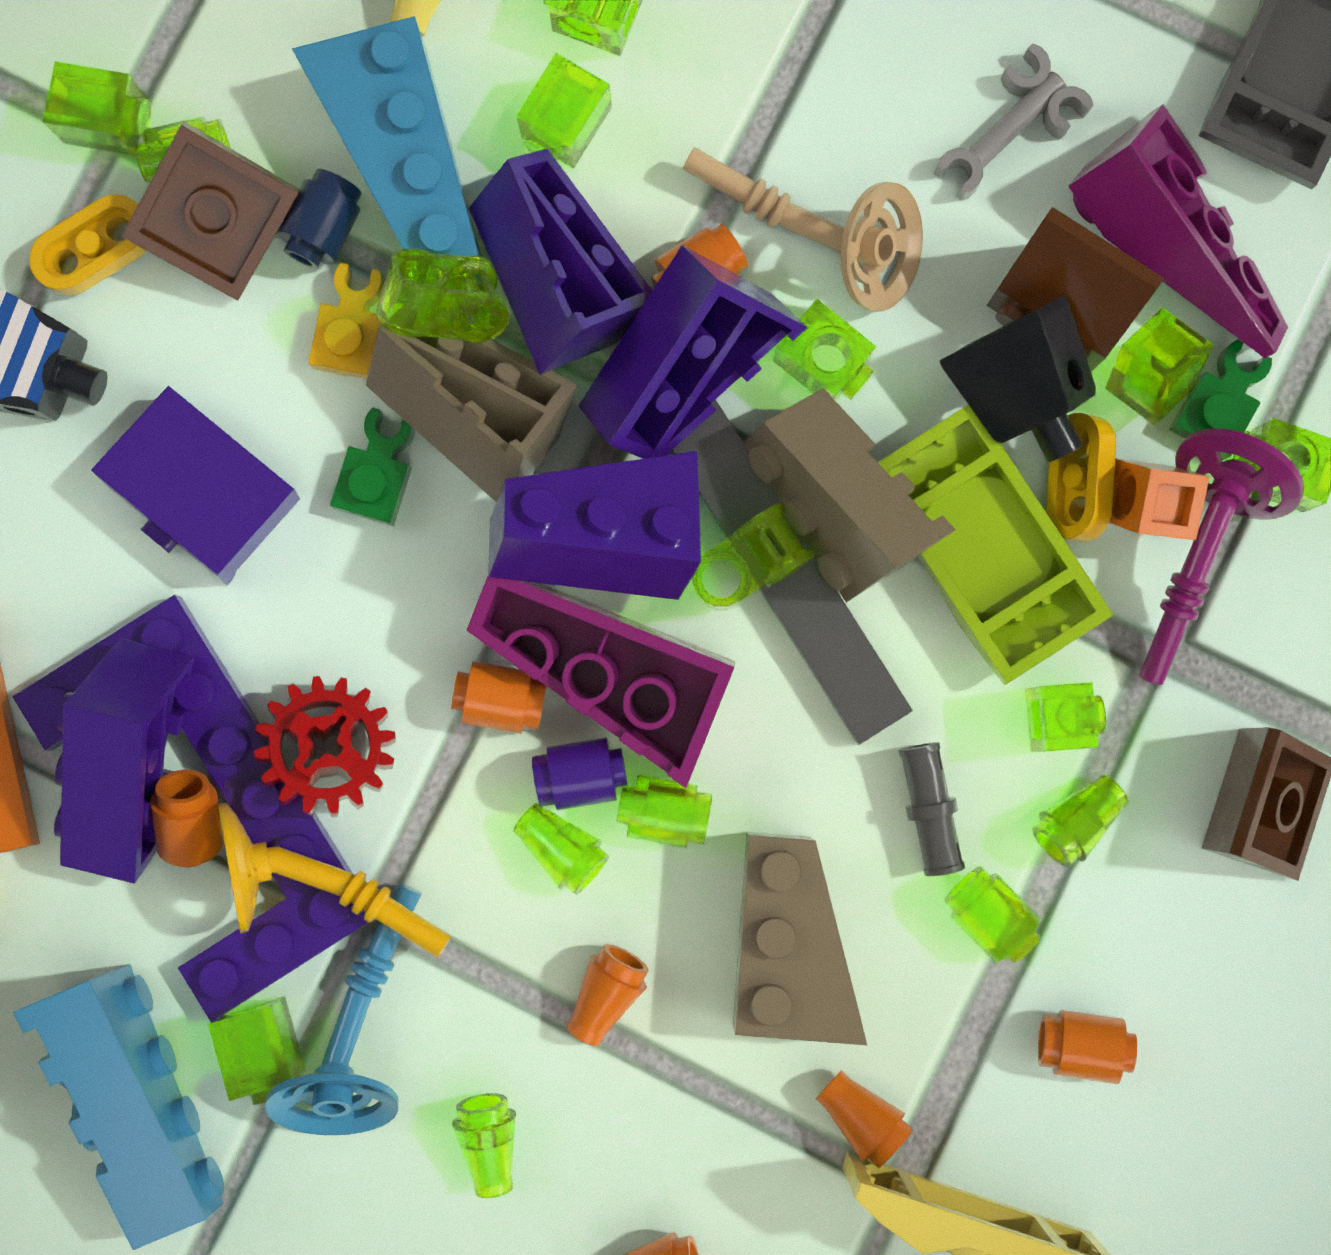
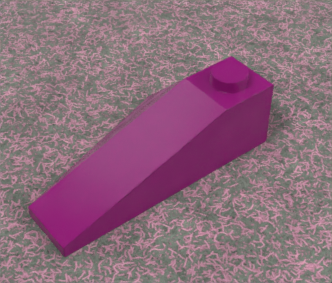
M1162 104L1082 168L1068 185L1073 193L1074 205L1081 217L1088 223L1095 224L1104 238L1124 253L1164 277L1162 282L1265 359L1277 352L1288 329V325L1255 262L1248 256L1242 255L1239 258L1237 257L1233 249L1234 239L1230 229L1234 222L1225 206L1216 209L1210 205L1198 182V179L1206 175L1207 171L1197 152Z

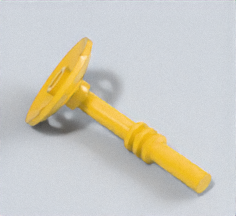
M227 803L218 804L240 934L249 931L254 918L259 883L271 881V874L276 873L340 896L339 903L344 907L352 903L351 911L358 915L364 911V920L370 923L377 919L436 958L441 955L452 936L390 897L391 890L386 886L378 890L379 882L375 879L366 882L367 874L359 871L357 874H353L278 846L267 848L266 842L252 844L235 812Z

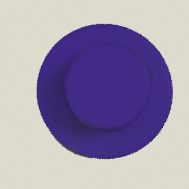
M607 737L547 747V754L532 756L534 784L540 807L555 805L558 811L617 801L616 788L628 786L622 748L610 750Z

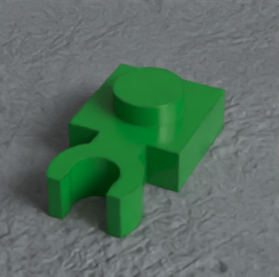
M1238 339L1233 341L1222 350L1218 357L1217 371L1219 378L1207 371L1197 378L1169 430L1184 439L1188 435L1204 429L1219 428L1244 433L1261 404L1259 400L1246 394V391L1268 375L1272 366V358L1267 357L1264 359L1262 357L1255 363L1251 372H1245L1238 367L1236 362V356L1241 350L1243 342ZM1220 452L1222 460L1232 456V454Z
M372 407L364 421V431L369 440L367 449L364 451L348 446L330 506L342 512L394 527L412 470L408 463L398 461L396 458L398 452L405 450L412 443L415 429L402 419L400 430L396 435L392 437L381 436L380 425L384 414L380 409Z

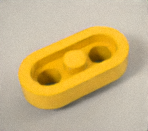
M107 195L99 198L43 233L34 242L30 251V267L36 279L57 294L64 296L78 295L141 257L147 250L127 239L122 241L114 240L115 230L120 225L129 223L138 204L124 195ZM69 257H77L78 263L75 270L69 274H62L61 266L63 262Z
M1073 413L1068 415L1083 445L1075 451L1049 462L1046 513L1064 539L1089 542L1104 532L1111 518L1116 436L1111 424L1107 420L1085 413Z

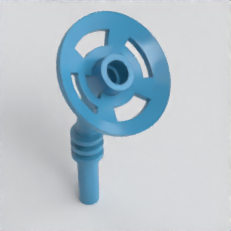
M399 883L392 899L414 911L422 893L408 885ZM379 923L368 948H361L357 956L362 961H355L351 967L355 975H347L344 981L349 988L322 1065L317 1067L312 1074L292 1078L276 1085L266 1096V1114L272 1121L282 1127L315 1135H350L382 1127L393 1120L398 1113L399 1099L393 1089L377 1080L354 1074V1070L348 1066L372 997L379 998L382 993V989L378 984H386L389 977L384 972L392 971L395 966L391 957L402 935L383 923ZM372 1098L378 1100V1102L374 1105L362 1110H358L368 1105L371 1102ZM304 1101L312 1105V1111L301 1109L295 1105Z

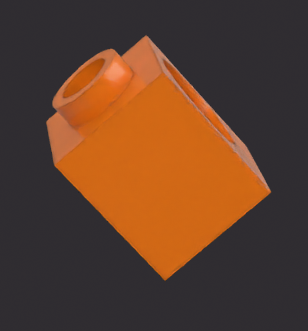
M1115 458L1113 505L1109 523L1138 534L1196 540L1210 476L1170 465Z

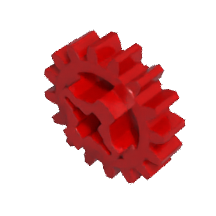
M320 676L313 677L311 684L312 692L304 695L293 683L287 686L291 702L287 706H283L271 700L267 704V708L275 719L274 724H257L255 729L257 736L269 741V746L254 750V758L256 762L272 763L273 765L261 777L264 785L268 787L281 782L284 787L278 798L280 803L286 806L298 796L303 799V813L306 816L313 814L317 803H326L331 818L338 817L339 801L347 798L355 808L360 809L364 807L360 790L366 786L370 790L380 792L383 789L384 783L375 774L376 769H393L395 758L381 752L382 747L390 746L396 742L395 731L379 730L378 728L388 718L387 709L381 707L369 711L367 706L371 698V691L364 688L355 697L348 695L347 678L340 677L336 683L334 691L324 689ZM317 707H336L332 715L310 717L305 713ZM360 723L365 728L370 743L367 760L362 758V754L352 748L351 737L357 731ZM340 731L337 737V750L340 754L335 758L333 755L325 753L319 760L315 759L312 763L311 760L314 757L315 751L311 740L314 737H318L325 741L332 734L336 735ZM285 733L299 746L300 755L293 763L290 771L282 759L281 749ZM340 775L348 781L345 784L332 788L313 787L318 779L323 777Z

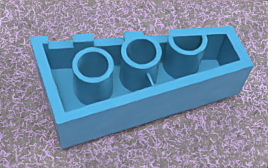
M415 16L292 48L310 84L427 294L487 279L426 46Z
M129 964L13 1011V1014L23 1033L35 1028L37 1029L48 1053L47 1056L39 1060L38 1064L50 1087L60 1083L67 1089L73 1101L72 1117L68 1123L79 1145L83 1144L89 1151H98L103 1162L99 1163L96 1167V1179L132 1250H136L207 1220L223 1204L221 1194L224 1192V1181L216 1161L210 1156L205 1157L196 1134L200 1131V1119L196 1107L188 1096L182 1097L173 1072L177 1069V1063L173 1048L165 1036H158L149 1012L153 1010V999L149 987L140 975H134Z

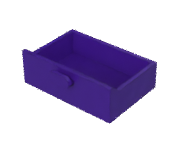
M169 385L91 469L109 489L148 520L140 529L144 534L167 553H170L176 545L180 546L227 586L234 578L240 566L300 500L292 486Z

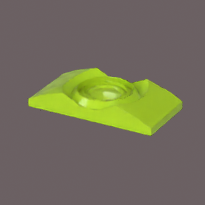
M966 405L878 462L891 477L902 472L915 485L914 491L908 496L932 521L943 515L956 529V531L917 558L939 588L960 628L1004 685L1018 678L1114 615L1002 445L993 440L969 405Z

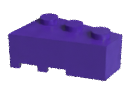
M548 148L507 159L469 207L539 375L612 346L621 340L652 292V289Z
M681 245L578 407L609 445L642 459L665 456L716 411L711 403L735 381L742 377L748 382L762 369L757 362L786 335L794 341L808 327L771 292Z
M697 451L505 479L490 518L488 577L679 600L701 563Z
M120 638L73 693H66L62 698L56 715V728L58 731L63 732V747L55 770V782L57 785L62 786L61 806L54 822V835L61 838L60 866L135 884L157 852L150 800L159 779L173 772L164 769L168 733L173 735L181 733L184 714L172 711L176 687L184 677L188 678L191 676L194 656Z

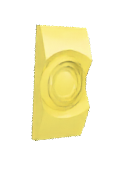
M849 1152L846 1153L842 1167L855 1199L879 1223L921 1254L946 1251L952 1255H1111L1091 1232L886 1164L878 1169L868 1158L862 1162L857 1155Z

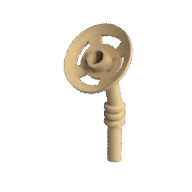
M696 147L692 149L682 169L742 203L744 213L749 214L754 210L756 212L755 219L762 221L766 217L768 219L767 226L770 228H774L778 224L841 253L843 281L851 299L859 307L869 311L881 312L892 308L905 296L917 273L923 244V228L919 207L915 198L906 187L894 182H879L870 186L854 204L844 227L791 203V195L786 192L779 196V188L774 185L767 189L766 180L761 178L755 182ZM886 200L894 208L898 216L900 228H897L891 213L883 208ZM864 210V216L861 217V218L859 219V221L857 222V220H858L860 214H861L862 211ZM877 220L881 223L882 227H875ZM896 251H898L899 256L895 269L887 283L883 286L879 275L893 261ZM855 280L863 284L864 291L859 288Z

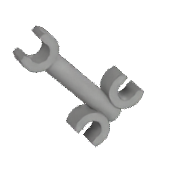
M1032 43L1023 56L1027 64L1034 69L1035 75L1031 77L1022 76L1014 67L1009 65L1000 78L1003 87L1010 94L1022 98L968 149L955 148L947 151L940 158L934 172L938 178L953 167L962 168L968 175V181L960 187L956 195L960 201L970 198L976 192L983 178V168L1042 112L1045 129L1051 136L1062 139L1071 126L1067 120L1062 118L1059 108L1069 106L1084 118L1093 107L1092 98L1085 90L1076 86L1066 87L1064 80L1057 73L1050 71L1051 60L1048 53L1041 46Z

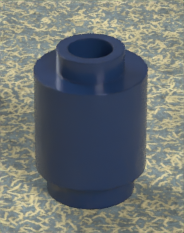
M316 169L312 179H304L297 197L277 232L278 236L287 243L283 251L297 262L314 269H318L321 262L334 264L361 211L357 205L362 195L360 189L338 174L325 169Z

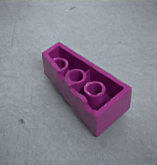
M488 576L466 630L534 680L542 682L565 699L567 704L584 716L592 718L617 736L624 745L638 755L646 757L664 770L670 778L684 788H687L734 671V660L541 583Z

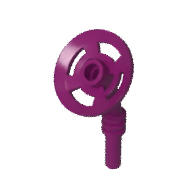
M1219 428L1199 430L1188 435L1181 442L1176 452V467L1191 471L1190 461L1197 456L1201 463L1196 473L1203 475L1210 473L1214 480L1212 484L1208 483L1205 502L1209 503L1199 526L1197 539L1193 540L1181 571L1174 572L1171 575L1170 581L1174 585L1167 586L1165 591L1166 596L1169 598L1162 599L1160 603V608L1164 613L1139 674L1147 682L1156 685L1164 684L1189 620H1197L1199 611L1194 607H1202L1204 598L1200 594L1208 593L1210 585L1205 580L1233 515L1258 520L1281 518L1292 513L1303 497V479L1293 462L1274 446L1252 435ZM1220 452L1240 456L1261 468L1256 471L1250 464L1237 459L1222 461ZM1279 486L1282 495L1281 502L1274 507L1269 506L1268 504L1273 496V487ZM1258 490L1260 498L1257 501L1251 499L1252 492Z

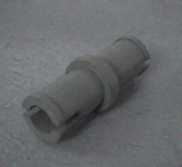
M940 742L923 743L898 750L900 757H902L911 805L905 807L908 820L915 821L925 867L923 869L925 876L947 875L966 868L965 862L962 860L953 813L959 809L956 797H949L939 750L941 749Z

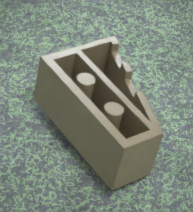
M409 296L378 330L365 386L497 503L505 479L532 475L559 439L578 384L553 371L539 375L534 361Z
M822 388L763 422L747 439L744 446L749 452V462L755 474L763 482L770 484L781 501L788 525L797 535L804 537L816 555L822 577L831 588L840 592L847 603L907 565L956 531V529L943 515L932 521L908 496L914 491L915 485L902 472L891 477L868 453L873 450L875 443L828 392Z
M747 832L733 1009L735 1035L868 1046L816 840L806 836Z

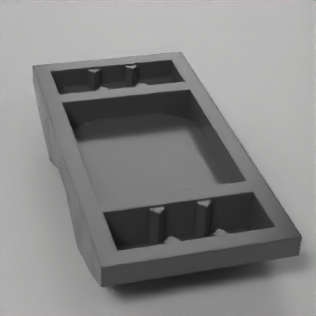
M1260 0L1251 25L1219 84L1198 136L1311 190L1317 186L1331 157V0Z

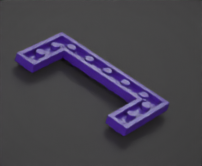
M171 596L12 696L44 750L54 751L63 745V732L58 731L56 728V715L62 698L66 693H73L120 638L194 656L191 676L188 678L184 677L176 687L172 711L184 714L183 731L231 809L237 815L252 843L266 842L267 848L278 846L352 873L315 811L311 816L304 815L303 799L298 796L286 806L281 804L278 799L284 787L281 782L268 787L264 785L261 777L273 765L272 763L256 762L254 750L269 746V741L257 736L255 729L257 724H260L181 596ZM272 873L286 899L253 919L248 932L240 934V930L237 929L179 966L178 970L210 1022H213L367 924L368 921L364 920L365 912L362 911L357 915L351 911L352 903L346 907L339 903L340 896Z

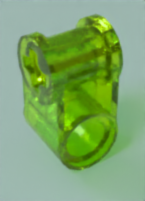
M415 248L402 249L392 256L376 308V316L387 330L409 338L426 336L460 339L477 343L496 338L509 324L508 308L505 301L496 295L495 291L498 284V276L493 264L486 258L476 255L457 256L429 253ZM475 274L479 275L481 284L477 283ZM468 315H472L473 325L470 324Z
M782 502L764 510L737 529L731 537L701 556V563L692 577V585L697 598L706 607L715 611H727L735 608L767 586L772 587L787 578L817 556L812 548L803 547L783 517L787 510ZM766 534L771 535V537L783 553V557L778 553V551L776 550V548L774 547V545L772 544V542ZM727 564L738 572L740 584L732 595L715 597L705 590L703 577L711 566Z

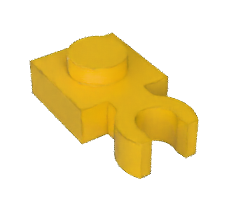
M340 263L334 273V286L340 295L339 306L320 303L308 364L315 370L367 379L378 330L386 321L382 314L371 313L370 307L377 304L382 298L385 291V280L380 270L372 269L368 286L360 291L350 289L352 270L348 264Z

